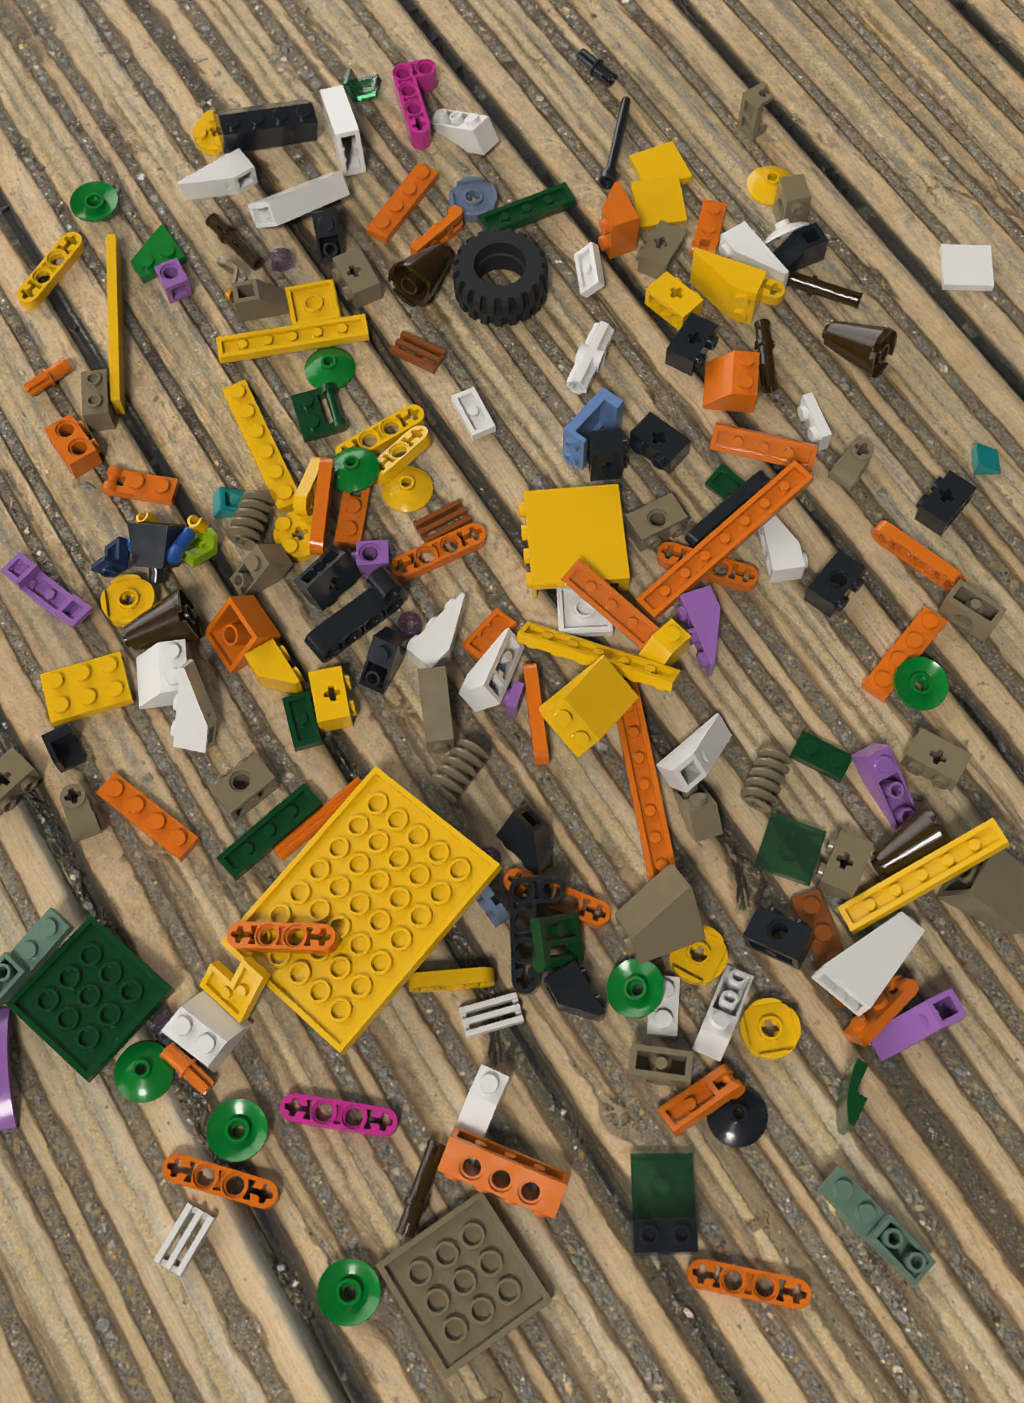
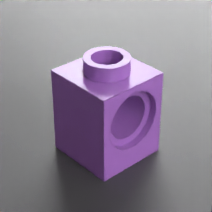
M177 258L165 261L154 267L159 283L170 304L193 295L189 280Z
M388 539L356 541V551L351 552V558L361 573V577H368L375 569L381 566L391 573V555ZM368 557H376L372 561L366 560Z

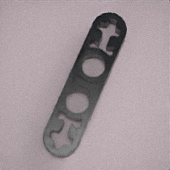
M763 470L756 472L694 526L685 536V541L692 548L696 547L772 479Z

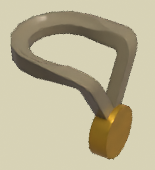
M221 257L218 258L216 263L233 275L232 283L248 280L245 275L239 273V268L234 263ZM230 285L225 292V299L229 302H234L232 286Z

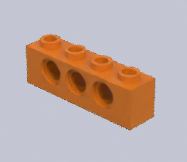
M457 1126L454 1127L437 1169L450 1180L464 1181L471 1184L479 1192L493 1193L500 1196L504 1202L510 1205H521L529 1208L533 1214L539 1217H550L555 1219L571 1173ZM475 1158L480 1162L481 1166L473 1167L468 1163L467 1159ZM504 1170L510 1175V1178L502 1179L497 1175L496 1171ZM528 1182L535 1183L540 1190L531 1191L525 1184Z

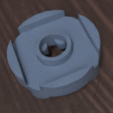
M466 177L459 180L453 190L451 188L449 192V206L458 205L462 208L463 222H477V215L496 209L497 191L494 185L485 183L483 178ZM470 197H475L477 201L471 202L469 200Z
M487 886L476 899V902L485 911L493 925L498 927L508 920L510 915L496 898L491 888Z

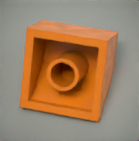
M619 181L614 182L602 207L601 220L599 221L601 233L598 237V243L601 250L606 251L610 259L637 250L640 217Z
M733 350L707 362L705 365L702 409L754 413L758 393L760 352Z
M254 595L229 596L203 632L230 674L236 673L248 665L244 654L271 639L277 642L281 636Z

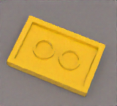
M120 651L40 674L50 723L53 727L134 704L123 655Z

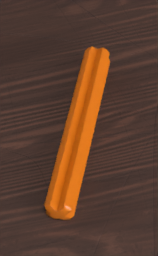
M359 777L355 778L273 848L275 854L281 860H285L313 837L362 780Z

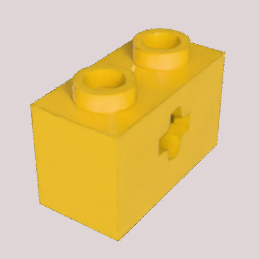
M668 271L646 288L645 305L678 331L691 312L698 316L702 314L704 299Z
M341 666L308 672L320 732L352 727V716H357L354 699L348 700L347 691H352L349 674L343 675ZM336 696V700L331 701V697Z

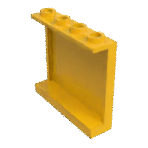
M619 484L523 491L524 501L519 502L520 518L525 517L526 525H521L522 541H527L528 548H523L524 564H529L530 572H525L526 588H532L533 598H537V590L569 588L561 581V578L578 559L584 562L608 584H617L618 591L629 590L630 573Z

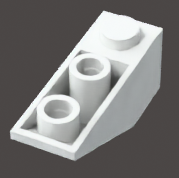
M440 109L429 120L432 129L469 153L485 155L499 141L489 116Z
M238 148L195 173L186 176L177 183L182 199L185 201L239 194L257 184L258 180L254 165Z
M461 592L456 598H451L446 603L444 611L438 617H432L428 621L426 629L420 635L413 636L408 642L406 648L408 660L419 669L446 666L451 661L466 608L464 593Z
M189 659L177 669L175 675V683L178 684V694L175 695L173 700V710H176V717L172 723L170 734L174 737L173 747L206 753L215 742L217 717L195 662Z
M716 713L656 766L669 787L687 793L708 775L732 737V734L720 714Z
M726 964L692 1050L719 1062L721 1061L753 981V975Z

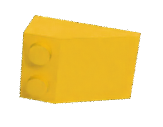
M695 247L689 283L727 318L751 325L761 303L767 271Z
M602 655L538 708L542 717L578 758L611 729L639 696L606 656Z

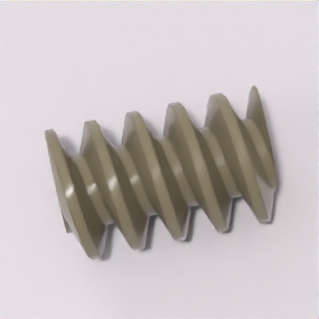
M245 491L241 496L238 509L235 511L234 518L231 520L230 527L227 530L228 539L236 546L252 551L256 545L255 542L261 540V536L258 533L264 532L265 528L262 524L268 523L266 516L272 513L270 507L275 505V500L270 495L261 491Z
M460 739L457 742L458 748L454 747L450 751L451 756L445 757V765L438 766V774H433L430 777L434 789L445 799L453 803L457 802L453 795L454 792L464 793L460 784L462 783L467 786L471 784L466 777L467 774L473 777L477 776V772L473 767H484L480 757L489 759L487 753L480 746L467 739Z
M763 748L758 752V758L753 763L754 768L750 770L749 778L746 779L745 787L741 789L740 796L751 808L764 813H771L772 807L767 803H775L777 800L771 793H780L781 788L777 784H784L786 780L781 774L785 775L790 771L785 764H791L793 761L788 755L777 749Z

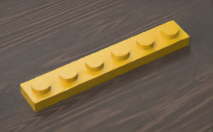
M365 314L216 337L220 364L370 340Z
M246 380L222 388L223 395L269 494L275 500V507L279 515L293 510V500L297 488Z
M529 621L517 632L516 642L524 644L531 649L549 652L555 657H564L576 661L580 665L590 666L602 655H605L621 676L626 677L632 682H641L653 686L660 691L671 692L680 678L681 670Z
M991 818L837 908L850 931L856 934L1009 847L1010 843L994 818Z

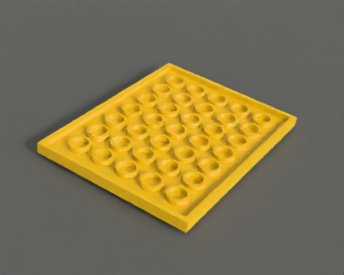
M375 766L239 921L327 924L340 935V944L336 951L331 954L243 952L230 945L227 936L221 941V944L240 962L243 958L251 956L271 974L266 986L339 1053L345 1055L501 871L502 866ZM275 930L265 933L263 937L265 945L273 943L276 938ZM244 931L242 935L237 936V940L240 942L244 937L254 940V936H250ZM297 931L292 935L291 944L293 946L299 945L303 941V931ZM327 933L325 938H316L312 935V940H318L323 945L326 940L331 939Z

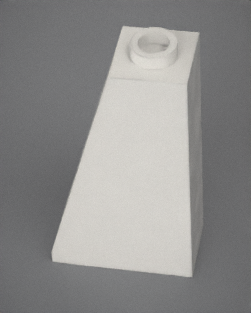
M343 85L320 90L324 114L342 174L347 177L367 172L359 128Z
M342 171L330 172L250 203L248 207L256 228L279 226L350 195L348 181L342 174Z
M901 911L825 963L811 978L859 1017L872 1007L925 930L918 925V922L913 917Z

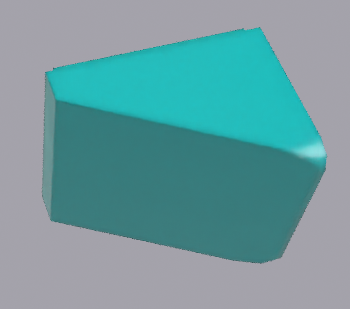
M975 443L971 451L974 475H1000L998 450Z
M219 487L213 495V517H234L244 491Z

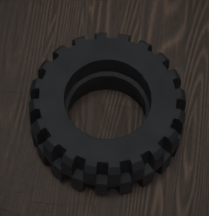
M492 228L490 232L484 230L479 232L477 237H470L466 240V245L462 244L458 249V254L454 257L453 261L454 292L460 308L463 312H468L470 318L475 321L480 319V323L489 325V323L495 324V327H502V324L512 326L516 325L519 320L524 322L530 318V314L534 315L540 310V306L544 304L546 293L548 292V261L545 258V252L540 246L538 247V243L533 238L528 239L527 234L520 231L515 233L510 228H506V230ZM499 269L510 270L521 276L516 282L504 286L491 285L480 279L484 274Z

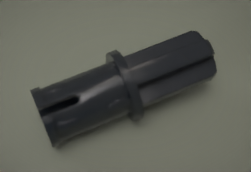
M584 48L577 53V61L589 70L591 76L597 77L608 88L615 83L612 78L616 80L617 74L606 67L602 59H597Z

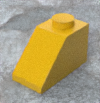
M671 618L651 636L638 654V657L670 667L689 650L691 635Z

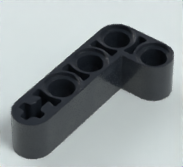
M378 567L368 576L366 580L367 590L322 622L306 636L304 643L322 663L336 657L403 605L405 600L403 587L385 567Z
M556 876L520 877L515 879L509 888L511 981L514 989L524 996H530L537 992L540 986V973L528 967V976L530 979H534V983L529 984L526 990H524L521 984H518V980L524 978V970L522 968L517 969V965H532L535 952L531 926L527 929H520L517 927L516 922L518 917L523 914H527L532 918H538V907L556 906L565 900L567 893L565 884ZM550 884H557L561 888V893L556 898H548L545 895L546 887ZM527 885L531 888V894L527 899L516 897L515 893L519 886ZM522 944H529L533 947V954L528 959H521L517 955V950Z

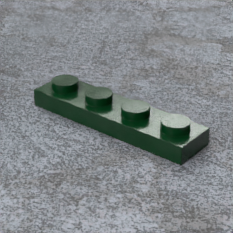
M566 182L477 215L478 223L482 230H486V232L492 231V228H499V230L510 228L514 230L576 206V199Z
M303 783L216 857L217 861L237 881L269 854L280 841L320 809L323 803Z

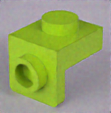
M208 527L203 533L195 532V538L187 547L182 557V560L194 568L217 554L218 534L212 528Z

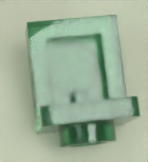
M347 69L342 85L351 101L356 103L378 98L382 80L378 74L357 78L352 69Z

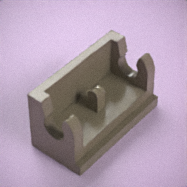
M764 81L742 94L737 128L751 142L755 141L756 137L767 130V124L760 127V121L762 120L763 106L772 100L773 93L764 97V92L768 87Z

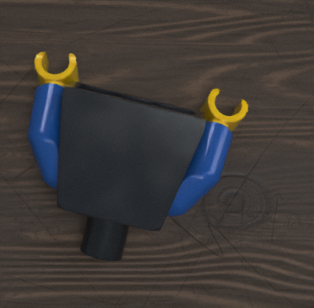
M151 512L137 514V522L128 523L129 538L127 545L132 554L133 564L138 567L149 568V583H165V569L181 565V559L187 547L196 536L195 532H205L209 526L208 521L203 517L198 518L196 515H190L187 519L189 527H185V524L158 522L157 516Z

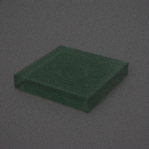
M771 813L753 867L809 887L827 832Z
M630 1153L632 1219L696 1218L693 1153Z

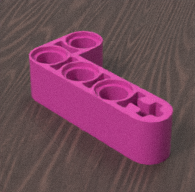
M420 59L396 65L392 70L394 92L410 143L413 148L424 150L431 145V130L421 94L433 91L436 88L437 76L434 61Z

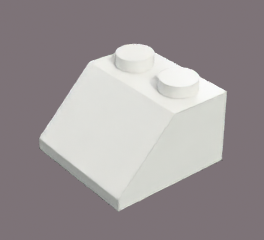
M185 639L158 642L136 657L140 709L173 705L174 697L178 694V684L175 683L177 669L189 659L192 660V652Z
M203 990L183 1004L161 1031L215 1073L253 1024L248 1020L239 1023Z

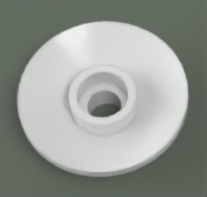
M788 218L774 225L776 230L765 239L764 244L769 246L787 239L794 231L808 226L810 223L803 221L790 223Z

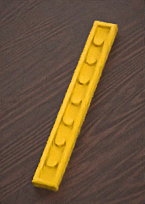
M107 234L109 394L114 412L119 415L126 414L121 247L116 234Z

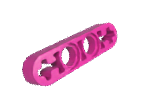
M298 1093L285 1096L280 1104L282 1116L288 1122L381 1138H388L394 1135L399 1126L396 1114L386 1107ZM294 1100H298L300 1107L309 1108V1102H313L310 1109V1120L306 1119L308 1115L306 1112L297 1111L295 1116H291L287 1106L293 1105ZM322 1105H329L333 1109L332 1117L326 1122L319 1121L316 1117V1111ZM353 1109L360 1110L363 1114L362 1122L358 1126H349L346 1122L347 1113ZM368 1112H373L371 1117L378 1120L383 1119L384 1115H388V1119L393 1122L392 1126H387L385 1131H381L379 1124L370 1123L371 1129H365L369 1122Z

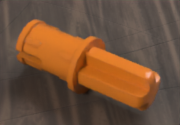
M63 357L49 368L41 369L42 373L25 383L23 387L28 395L34 397L50 385L54 387L56 385L55 382L73 372V368Z
M175 1042L170 1043L160 1054V1057L179 1073L178 1077L180 1079L184 1077L201 1094L205 1095L213 1088L215 1081L196 1064L197 1060L195 1058L191 1059Z

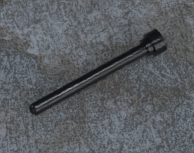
M627 96L621 100L607 166L600 172L598 179L599 185L604 189L611 190L614 182H617L619 178L616 165L631 102Z

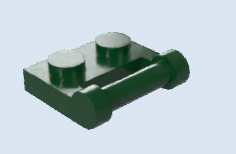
M328 382L320 388L290 396L304 443L339 434L348 429L347 421L342 417L337 402V390L334 383ZM326 399L333 419L332 423L326 424L319 400Z
M578 912L530 919L535 956L532 959L534 971L543 973L549 971L550 968L568 965L574 961L577 962L578 966L583 963L584 952ZM568 944L566 953L550 956L549 947Z

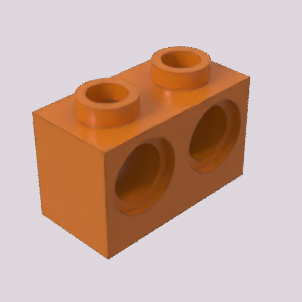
M71 413L44 428L49 441L75 478L103 463L98 454L102 452L100 446L94 438L89 440L86 436L89 434L86 426L81 420L77 422Z

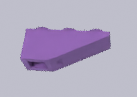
M710 585L681 594L678 606H676V614L679 621H684L687 627L686 632L691 635L690 645H695L698 652L696 653L697 662L701 669L705 668L708 677L712 676L715 666L721 609Z
M874 743L852 754L851 757L862 782L895 831L917 808L890 746Z
M950 988L892 1019L870 1044L880 1061L883 1062L959 1023L968 1014L953 989Z

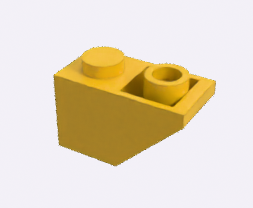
M274 639L244 654L248 666L261 687L293 694L303 693L300 682L304 681L300 671L296 666L291 668L288 660H290L288 652L283 645L278 647Z

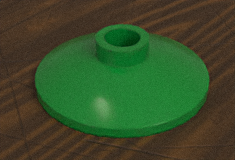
M100 181L81 185L73 192L70 198V208L73 214L87 222H97L108 218L115 212L119 203L116 190L111 185Z
M326 347L315 351L305 364L306 378L315 388H320L323 384L331 382L334 383L336 390H339L349 384L355 374V363L351 355L345 350L336 347Z
M361 447L348 448L333 457L335 459L333 486L342 492L356 493L370 487L378 478L380 472L379 461L375 454L368 449Z
M909 658L899 665L894 675V688L897 696L905 705L912 709L920 711L934 709L945 700L948 694L949 683L945 671L938 663L929 658ZM914 683L920 684V691L915 688Z
M636 959L626 960L611 972L606 986L607 998L612 1008L620 1015L632 1019L643 1018L653 1013L661 1004L665 993L664 978L660 970L649 961L639 965ZM642 986L643 992L636 996L634 994L635 988Z
M150 1041L139 1042L128 1047L120 1055L114 1069V1080L118 1090L124 1097L134 1102L146 1103L160 1098L170 1088L174 1079L175 1069L160 1057V1054L165 1049L162 1045ZM141 1065H146V1073L143 1075H138V1067Z
M240 1098L231 1099L219 1105L211 1114L206 1128V1137L211 1150L218 1157L230 1162H241L255 1156L264 1146L268 1136V1121L263 1110L254 1102ZM239 1126L244 1127V1134L241 1137H235L234 1130Z
M347 1258L336 1261L323 1272L318 1282L317 1301L320 1310L328 1320L340 1326L350 1327L365 1322L373 1315L380 1302L381 1285L376 1272L367 1263L358 1259ZM352 1286L356 1290V1295L352 1299H347L344 1292L347 1287Z

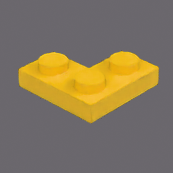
M251 956L242 959L235 974L217 960L210 963L199 986L234 1019L241 1023L248 1020L271 974Z

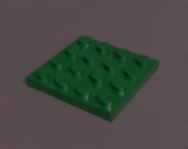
M90 915L5 1005L90 1083L175 990Z

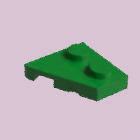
M163 224L157 228L130 261L132 268L143 284L157 278L154 267L165 261L177 258L180 265L187 263L184 254Z

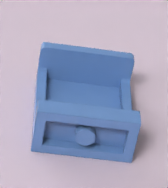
M604 387L563 429V457L569 465L576 466L581 470L586 467L589 431L602 430V428L605 430L621 429L624 401Z

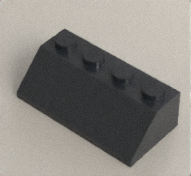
M307 99L213 111L214 121L224 154L231 153L238 148L241 151L317 141L318 120L312 102Z

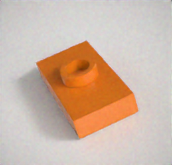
M497 607L461 644V648L475 660L479 661L505 629L510 628L513 632L518 627V623Z

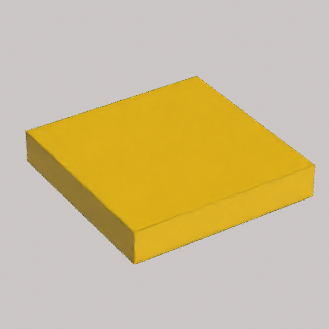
M673 141L629 155V163L639 181L679 175L680 185L692 182V174Z
M679 175L631 182L630 188L634 208L640 217L639 231L655 229L660 220L674 226L687 223Z
M333 279L285 287L292 325L341 317Z

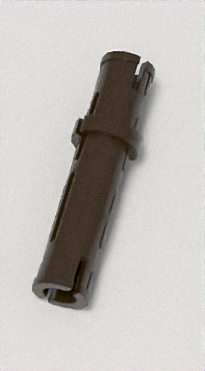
M216 213L210 214L205 224L218 235V240L223 244H227L252 270L256 271L261 268L264 259L236 233L235 228L232 225H227Z
M791 270L786 286L807 292L809 296H812V294L855 307L856 309L863 294L819 280L818 276L813 275V277L793 270Z
M760 319L761 326H759L758 320L754 323L756 333L754 348L757 352H760L759 372L761 391L763 393H771V386L773 392L777 390L773 357L775 342L771 338L770 321L768 319Z
M432 1140L427 1141V1146L409 1197L404 1198L403 1204H405V1208L395 1230L396 1233L400 1235L405 1234L406 1237L412 1239L415 1237L422 1212L427 1210L428 1205L426 1201L446 1147L439 1143L433 1155L437 1142Z

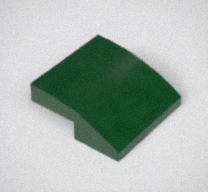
M858 1058L846 1069L839 1088L836 1123L838 1133L845 1135L855 1127L868 1099L856 1092L869 1065Z

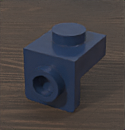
M119 536L106 545L105 556L91 565V571L100 573L103 577L114 578L127 569L130 558L127 545L128 539Z

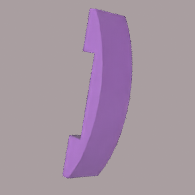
M20 552L0 570L2 574L40 607L73 629L93 611L91 606L74 593L71 595Z
M10 1008L0 1009V1131L18 1128L17 1098L13 1096L10 1038H13L12 1010Z

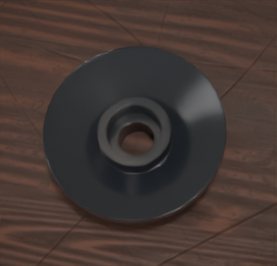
M746 1087L743 1095L737 1099L729 1100L706 1116V1120L711 1133L717 1140L727 1146L740 1148L755 1143L763 1135L768 1122V1113L762 1098L754 1090ZM733 1110H742L744 1113L743 1119L738 1120L734 1118Z

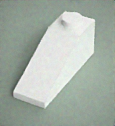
M745 221L721 234L718 248L720 256L767 271L766 277L778 280L786 287L789 271Z
M775 515L758 530L769 582L775 583L801 579L804 569L808 567L807 555L805 552H802L799 541Z
M510 628L505 629L470 670L460 689L459 695L475 712L501 704L525 648L523 644L516 642L517 636Z
M481 1064L455 1126L486 1138L510 1084V1077ZM468 1158L467 1161L471 1166H474L476 1159Z

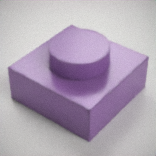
M514 680L511 689L507 688L502 699V704L505 705L506 716L517 717L525 695V683Z

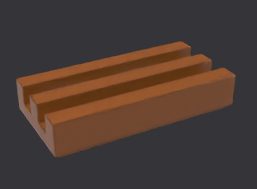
M403 330L400 333V338L396 339L395 346L392 345L390 348L392 355L433 374L446 357V350ZM401 347L413 352L414 355L402 350ZM424 357V358H426V359H428V360L434 362V364H432V363H430V362H428V361H426V360H424V359H421V358Z
M457 499L413 522V525L426 544L471 524L472 517L470 514H467V510L462 506L460 499ZM460 516L463 517L462 519L448 525L449 522L455 520L456 518ZM437 528H442L429 536L426 535Z

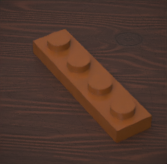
M819 889L791 898L790 903L796 918L805 921L813 929L815 940L810 951L819 969L843 952L844 947ZM829 993L836 1011L846 1008L843 1003Z

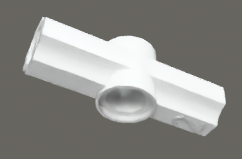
M600 321L599 323H594L585 344L581 343L578 348L575 365L566 381V387L573 393L579 395L587 393L596 372L599 373L604 365L606 351L615 332V329L607 322Z

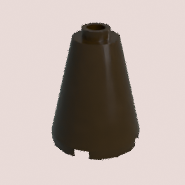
M434 243L395 263L388 274L389 282L392 281L395 286L393 289L395 295L409 306H425L431 300L452 261L450 249L441 243Z
M833 321L825 326L822 338L824 339V345L869 377L877 378L888 365V363L884 362L887 355H893L897 342V332L893 331L894 329L890 327Z
M182 589L173 591L124 626L125 632H122L126 646L132 647L134 650L151 648L158 642L185 639L188 643L201 639L203 637L199 616L194 617L191 609L195 607L186 592Z
M923 804L918 807L872 853L874 859L870 862L879 876L885 874L889 878L952 841L943 825H939L933 819L936 816L928 806Z

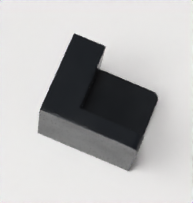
M67 723L41 735L54 765L61 773L86 761L79 742Z

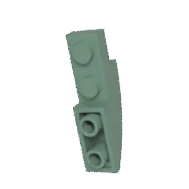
M49 908L11 952H4L1 955L0 1007L7 1003L58 950L57 947L74 929L55 908Z
M837 1166L817 1188L836 1209L835 1213L912 1285L916 1286L936 1263L891 1214H886L842 1167Z

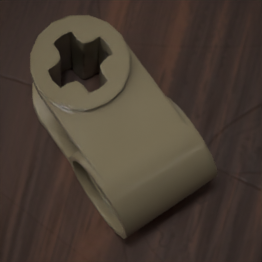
M866 439L855 440L842 458H839L835 463L828 478L851 491L869 465L874 453L872 443Z
M69 784L64 787L60 793V801L72 840L78 842L102 833L99 818L84 788L78 784ZM75 797H78V798H77V801H78V802L75 803V804H73V803L75 802L74 798H75Z

